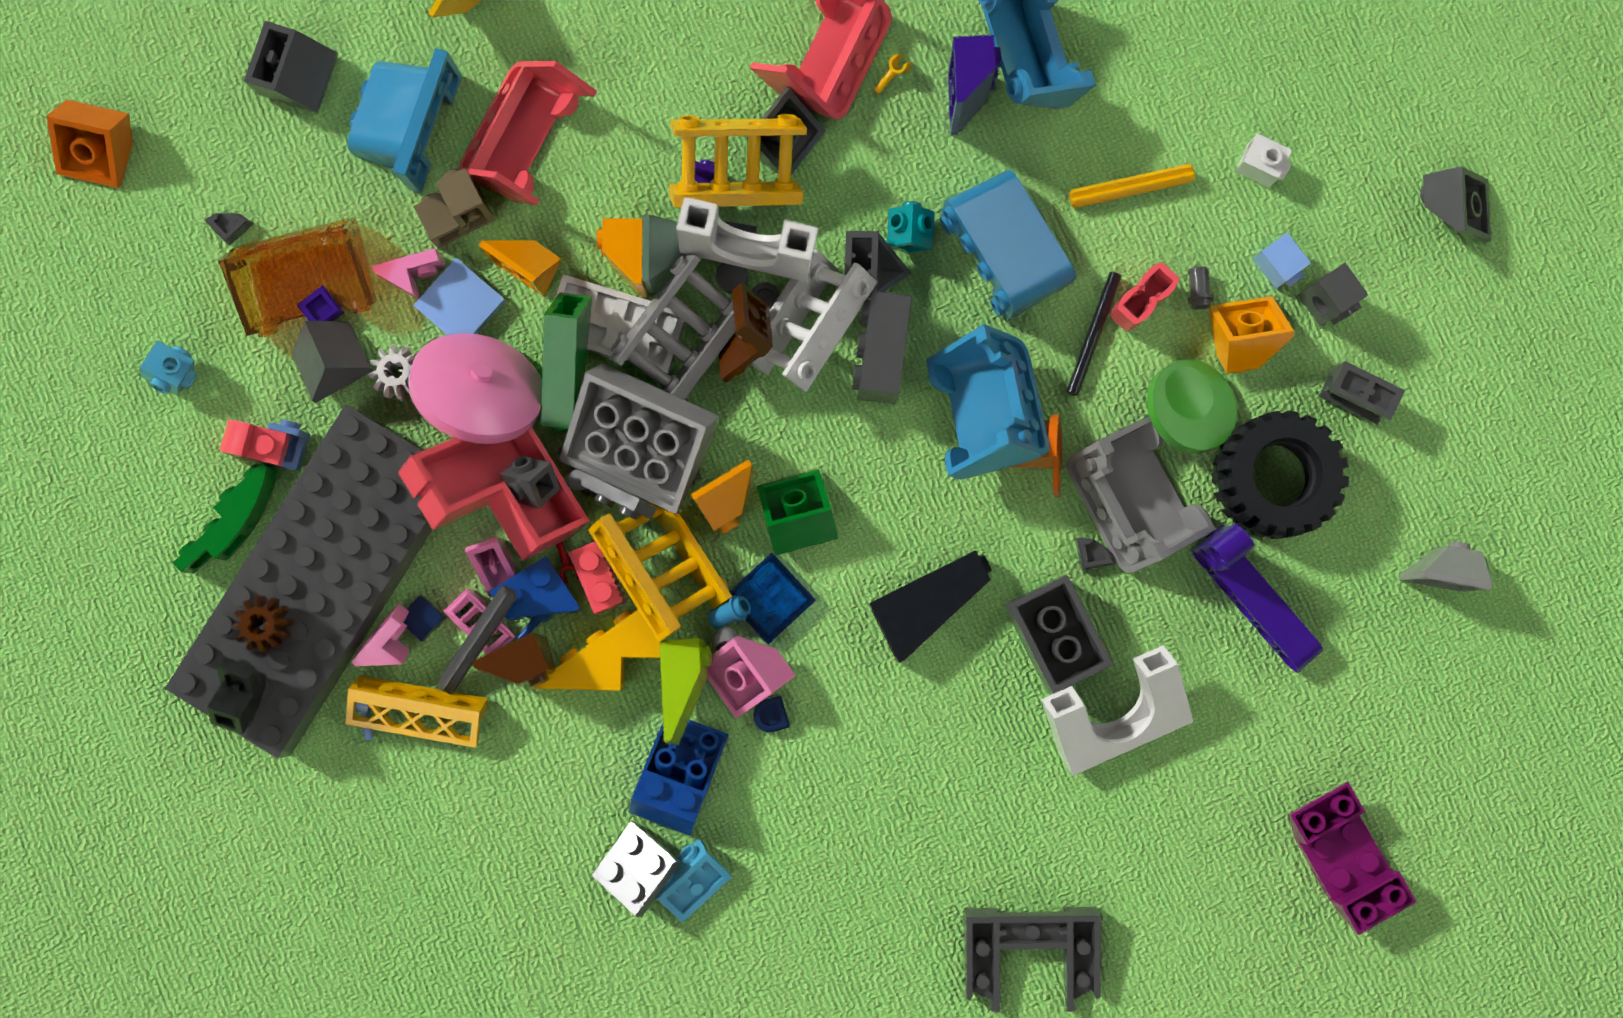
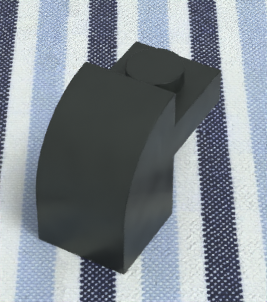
M223 656L216 667L220 686L207 706L210 723L243 735L262 700L266 685V674L257 671L256 667L243 659L233 660Z

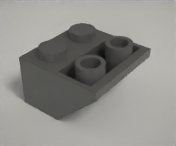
M265 21L244 82L257 95L318 113L338 53L294 29Z

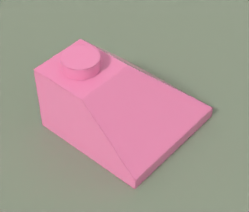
M740 636L734 637L713 653L712 665L707 666L708 681L736 719L796 676L776 648Z

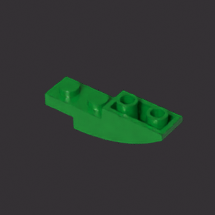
M262 462L261 464L251 466L244 473V479L236 487H229L219 496L220 501L213 508L221 518H216L204 527V534L196 541L187 543L179 550L178 554L180 556L172 563L180 572L194 574L212 557L227 561L241 547L259 522L271 497L278 472L273 465Z

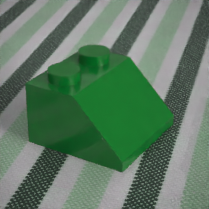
M819 469L757 486L775 556L838 539L832 509Z

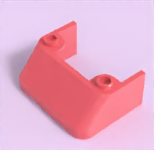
M815 0L818 9L825 17L800 68L798 69L792 64L777 66L752 62L750 69L777 94L780 95L788 87L806 108L827 118H843L847 114L890 27L891 10L884 0Z
M557 61L517 62L511 67L465 151L458 169L466 168L476 183L514 202L537 206L539 199L532 195L534 190L533 175L528 172L555 119L572 115L578 107L579 96L594 97L597 90Z

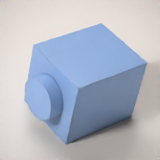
M1285 233L1253 258V261L1275 289L1284 283L1291 287L1305 276L1302 270L1311 264L1288 233Z

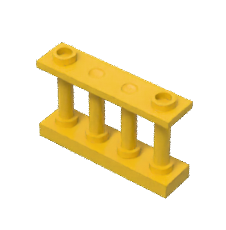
M781 114L778 115V118L699 119V117L694 115H683L679 117V120H670V127L674 136L682 137V178L678 183L669 184V197L674 208H682L684 197L718 204V207L803 204V191L797 181L791 179L793 135H807L806 126L797 116ZM780 135L778 178L772 182H762L759 179L761 136ZM715 136L714 179L711 180V183H698L695 181L696 137ZM728 136H748L746 179L743 182H730L727 180Z
M646 501L657 508L653 518H657L666 533L647 545L634 550L625 538L627 532L650 521V519L640 514L637 520L627 517L617 522L608 513L599 518L588 531L658 642H661L682 627L678 622L679 617L706 601H709L715 609L732 596L728 591L727 583L718 575L679 512L674 514ZM674 545L684 562L654 579L650 577L642 562ZM691 573L701 590L672 607L669 606L661 595L660 590Z

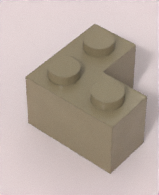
M466 168L461 170L453 169L446 172L441 180L435 182L440 193L428 194L420 200L421 203L414 206L429 239L437 248L495 221L479 186Z

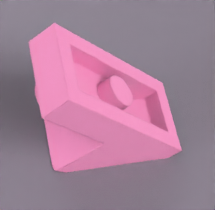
M435 248L372 266L373 272L382 280L416 299L420 298L415 277L429 278L435 276L438 273L437 270L446 268L443 256Z
M398 604L358 649L351 663L355 666L399 665L404 663L410 649L397 639L407 627L403 622L409 611Z

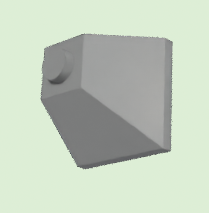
M1451 541L1449 546L1435 548L1399 574L1400 581L1461 592L1492 589V581L1483 552L1470 550L1471 544Z

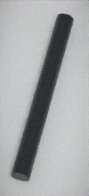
M1109 272L1066 391L1071 395L1079 396L1122 277L1116 272Z

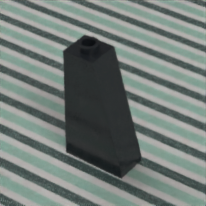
M975 550L868 603L898 663L907 659L991 580L988 573L992 572V569L984 554L979 556Z

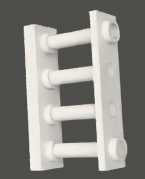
M815 249L808 282L790 279L769 311L773 347L765 356L759 357L751 365L766 375L769 374L774 365L780 366L785 369L782 375L799 389L807 392L859 312L864 301H866L877 284V281L855 262L847 275L836 272L837 267L820 251ZM827 283L838 286L829 302L818 299ZM810 310L821 314L811 330L800 326ZM792 337L803 341L793 358L782 353Z

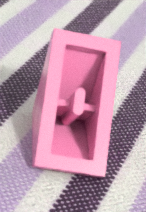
M494 537L465 548V553L490 598H492L490 590L517 574L505 539Z

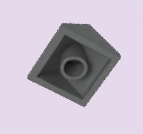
M786 87L762 119L778 118V115L792 114L800 118L806 126L807 135H793L792 175L826 130L794 92ZM780 135L761 136L760 161L778 174Z
M304 321L292 355L314 403L372 372V368L349 322Z

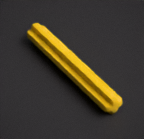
M1185 164L1072 189L1069 193V200L1071 206L1077 208L1191 183L1195 179V172L1191 164Z

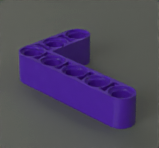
M1237 524L1216 528V530L1212 531L1191 549L1194 558L1279 657L1292 670L1298 673L1323 651V647L1245 557L1255 547V543L1249 534Z

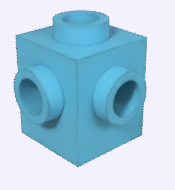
M157 340L140 366L141 377L150 381L149 385L163 394L171 392L178 396L182 388L188 390L197 376V372L194 371L195 360L191 358L192 355L179 346L171 348Z

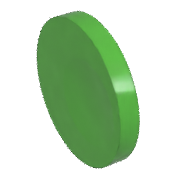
M1192 359L1179 360L1163 368L1151 381L1147 394L1149 417L1157 433L1172 447L1186 453H1204L1223 444L1232 434L1237 419L1236 400L1228 382L1210 365Z

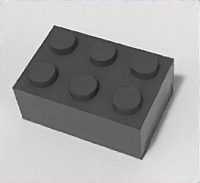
M872 291L871 300L864 301L860 326L866 327V333L860 332L856 354V358L862 359V365H855L852 390H858L857 399L896 404L900 391L912 296Z
M1062 575L1003 605L1047 693H1057L1113 665L1068 575Z

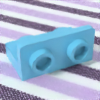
M700 839L683 848L677 857L681 864L656 897L682 923L732 878L730 872L707 850L704 842Z

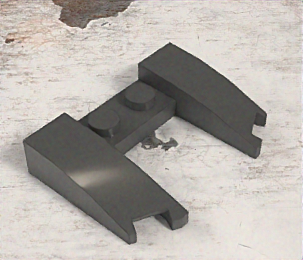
M1063 907V912H998L997 908H964V964L967 1000L971 1001L973 992L991 1000L989 1010L1000 1013V950L1063 949L1065 1008L1067 1012L1077 1009L1074 998L1092 990L1096 999L1101 997V915L1096 907Z

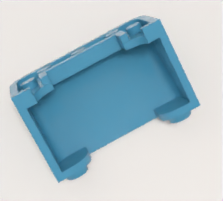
M978 0L982 6L990 34L994 35L995 47L1001 48V69L1006 82L1007 94L1015 103L1052 109L1067 108L1096 86L1091 70L1079 72L1077 71L1079 69L1078 62L1067 63L1050 10L1058 0Z
M983 324L926 359L929 373L928 379L934 388L949 394L959 447H953L946 452L945 467L949 477L964 480L1033 461L1049 452V440L1030 355L1027 347L1019 338Z

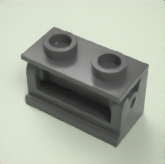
M1345 361L1331 369L1318 397L1378 425L1381 419L1392 420L1405 390Z

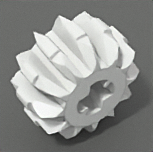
M393 344L389 348V354L383 349L378 350V354L382 358L380 361L370 360V364L377 368V370L368 374L369 378L377 380L373 388L378 392L383 391V396L388 399L396 395L397 399L404 400L406 391L409 392V374L417 353L412 354V349L408 346H404L399 350L398 346ZM396 367L401 368L399 371L402 375L399 378L393 376L396 375L393 372Z

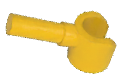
M904 54L893 55L889 60L890 69L873 90L880 94L898 74L909 73L913 63L908 61L900 69L898 62Z

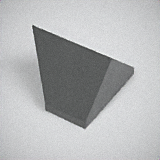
M846 231L845 275H847L854 262L858 263L877 281L872 291L885 292L911 274L910 270L879 234V231Z

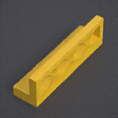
M359 675L348 688L345 725L476 748L479 742L480 723L487 710L488 698L457 692L449 694L440 689ZM356 703L368 704L375 714L370 718L356 716ZM391 709L400 710L408 720L402 724L395 723L386 713ZM424 715L433 716L440 726L436 729L426 728L419 718ZM456 721L471 723L470 736L458 734L452 727V724Z

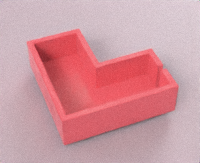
M532 427L521 436L502 443H472L454 437L411 455L398 472L413 498L420 496L421 500L417 505L433 530L489 505L522 561L574 536L590 521ZM522 455L550 462L561 489L539 509L518 503L500 475L515 459Z

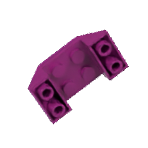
M1345 782L1288 815L1294 839L1327 898L1353 931L1360 935L1415 904L1417 901L1401 873L1389 868L1360 817L1361 814L1365 813L1364 808L1349 782Z

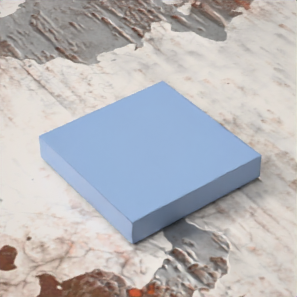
M455 258L413 306L446 335L457 333L478 334L504 305L506 300L459 259Z

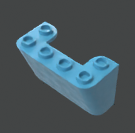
M1009 169L944 201L941 210L942 217L940 218L943 229L948 235L953 233L956 237H959L964 250L968 254L973 253L979 263L977 264V270L985 282L990 280L994 287L992 291L993 299L990 300V304L999 317L1003 315L1007 322L1072 284L1076 279L1072 264L1012 170Z

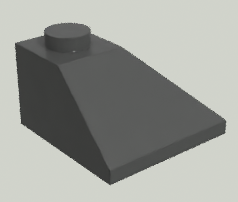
M1462 166L1423 175L1420 197L1424 207L1458 232L1484 243L1491 242L1487 178Z

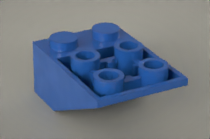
M689 720L679 745H670L664 742L662 723L631 797L628 813L691 836L729 734Z

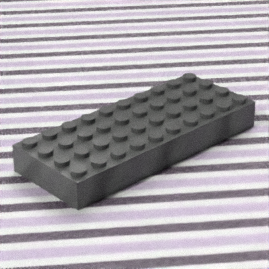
M345 404L164 689L208 715L207 706L220 686L216 667L223 656L233 660L243 659L256 667L257 671L266 674V685L262 700L244 734L238 735L277 759L291 756L433 530L417 505L421 500L420 496L413 498L398 473L411 455L423 450ZM259 595L266 596L267 600L272 597L278 598L280 600L279 607L288 606L290 609L284 618L293 619L294 621L293 625L285 626V630L289 631L292 636L289 639L281 638L283 647L280 649L271 647L269 653H260L258 648L255 651H248L246 649L247 642L238 643L236 641L241 630H233L231 627L235 623H240L241 620L236 617L234 612L236 610L245 611L243 602L245 600L255 602L256 597ZM261 618L263 624L259 628L260 630H265L263 625L267 620L266 618Z

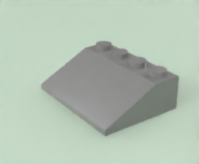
M601 363L585 374L559 460L677 514L710 446L720 416Z

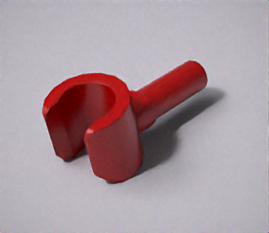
M564 542L556 544L563 566L559 574L560 578L565 584H568L565 570L573 569L578 580V574L567 554Z

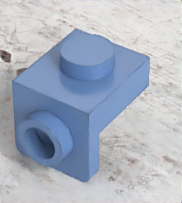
M281 419L280 425L269 422L267 429L291 435L282 467L301 471L311 434L300 430L301 424Z

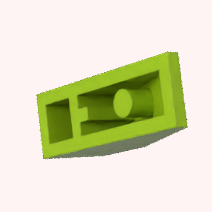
M699 637L660 642L664 742L670 745H679L707 679V666L712 665L710 646H706V643Z

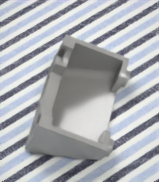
M1149 416L1075 453L1068 458L1066 464L1068 474L1112 554L1114 561L1119 568L1127 573L1135 572L1159 562L1216 530L1205 509L1196 504L1184 507L1154 452L1155 449L1163 444V439L1155 430Z

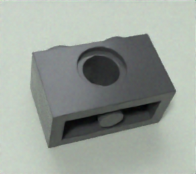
M1344 263L1297 296L1318 325L1322 326L1328 321L1335 325L1362 308L1359 301L1369 294L1348 265Z

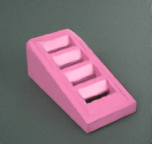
M466 589L443 612L468 636L476 625L475 623L471 626L468 622L479 611L483 613L488 605L473 589ZM471 602L474 606L461 616L458 612ZM503 621L494 632L495 634L500 630L503 635L491 646L488 643L483 649L486 654L509 644L516 637Z

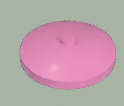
M472 333L445 335L426 344L413 360L408 380L411 399L420 414L430 424L447 435L472 443H502L515 439L527 432L539 416L542 399V380L536 368L522 353L498 339Z

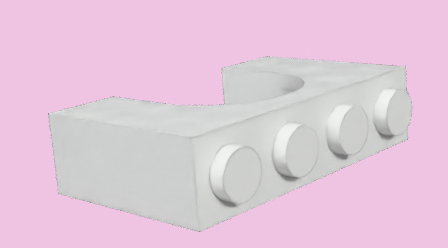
M684 197L676 229L680 253L696 255L704 259L808 282L815 252L817 227L785 220L782 233L779 235L754 234L734 228L723 222L718 216V204Z
M1164 645L1133 658L1141 687L1140 696L1135 706L1126 715L1109 723L1091 722L1084 703L1072 686L1041 699L1060 757L1072 776L1193 723L1179 665Z

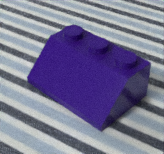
M994 35L953 37L948 67L950 135H957L987 103L989 92L995 90V79H998V68L1001 67V48L995 47Z

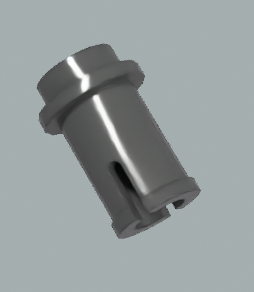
M1194 267L1189 269L1190 297L1187 299L1188 303L1191 304V308L1194 310L1210 308L1214 296L1210 294L1209 268Z

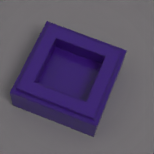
M323 285L297 304L308 321H335L345 313Z

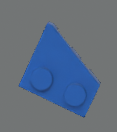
M547 556L489 591L492 597L504 585L516 591L517 599L505 616L508 621L534 616L546 617L551 614L568 612L573 614L581 611Z

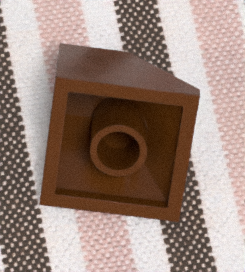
M536 633L524 636L471 661L473 667L516 684H529L530 688L547 682L549 680L548 674L556 671L547 637Z

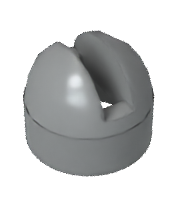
M721 627L716 630L712 637L714 653L737 636L734 630L729 627Z

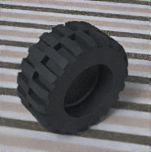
M1279 411L1268 412L1238 426L1233 430L1232 435L1219 446L1222 451L1215 455L1213 465L1217 466V472L1212 474V484H1218L1219 489L1214 495L1217 502L1223 501L1226 508L1222 510L1227 518L1234 517L1237 520L1235 524L1244 530H1251L1252 535L1261 538L1282 539L1303 535L1306 532L1320 528L1322 522L1329 521L1336 514L1334 507L1342 505L1346 497L1340 493L1341 489L1349 485V477L1343 476V469L1349 467L1347 457L1342 459L1338 450L1343 449L1339 439L1332 441L1329 437L1332 431L1326 425L1317 427L1315 425L1317 422L1316 418L1309 415L1299 417V413L1296 411H1286L1284 413ZM1278 445L1290 450L1303 466L1305 473L1304 489L1299 499L1291 505L1277 506L1269 502L1261 495L1255 485L1253 477L1254 462L1258 453L1268 446Z

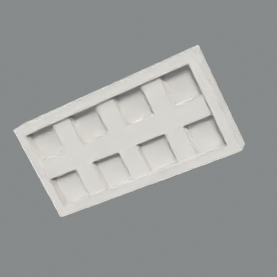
M564 274L556 297L560 292L592 296L587 351L607 357L612 355L611 348L615 341L621 335H627L651 303L650 300ZM665 307L655 320V323L679 341L685 321L668 307ZM646 333L635 349L669 375L675 355ZM628 359L625 360L626 363L633 364Z

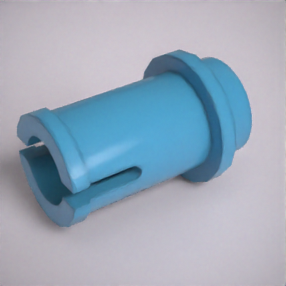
M732 596L729 602L709 610V623L713 628L719 629L733 621H743L751 612L750 603L743 596Z

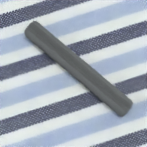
M505 585L499 588L438 680L441 691L449 694L455 692L472 667L471 661L478 658L516 601L517 595L513 588Z

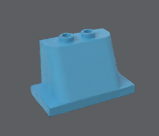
M435 48L429 68L377 61L371 70L369 79L365 80L362 84L360 92L361 101L358 110H354L350 118L349 151L356 157L393 168L392 171L409 190L417 193H422L431 167V163L424 155L440 106L442 102L453 104L462 78V74L447 51Z

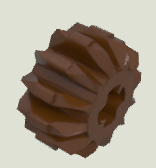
M263 595L257 596L255 602L245 600L243 602L245 611L236 610L234 612L236 617L241 619L240 623H235L231 626L233 630H241L236 641L238 643L247 642L246 649L248 651H255L258 648L260 653H269L271 647L280 649L283 647L281 638L289 639L292 636L289 631L285 630L286 625L294 624L293 619L284 618L290 610L289 607H279L280 600L278 598L272 597L267 600L266 596ZM261 618H266L267 620L263 625L265 630H260L259 628L263 624Z

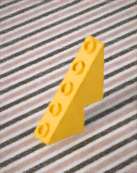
M628 609L613 620L615 626L610 630L604 632L603 629H600L586 639L589 645L578 652L573 648L559 658L561 665L555 668V672L548 674L549 680L531 689L624 690L625 657L660 658V642L654 636L639 610L631 613Z

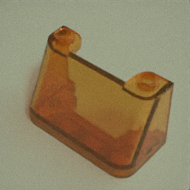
M356 218L343 219L244 244L229 250L218 260L246 336L256 333L258 337L270 336L278 332L277 327L284 321L305 316L297 304L322 285L327 288L340 307L344 306L345 309H352L353 313L368 311L372 309V304L376 302V295Z

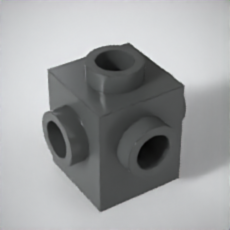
M522 455L515 459L500 474L518 503L538 509L561 490L552 464Z

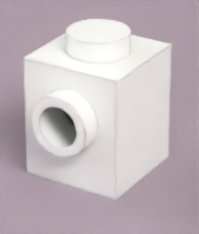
M1257 133L1248 143L1235 172L1269 188L1278 179L1282 181L1291 167V163L1287 160L1292 150Z

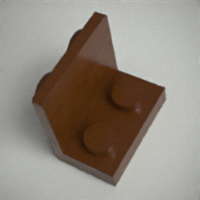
M742 283L732 290L735 333L719 353L720 379L724 382H728L733 377L742 374L746 367L759 357L765 356L773 347L769 305Z

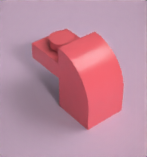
M228 419L219 451L282 467L291 435Z

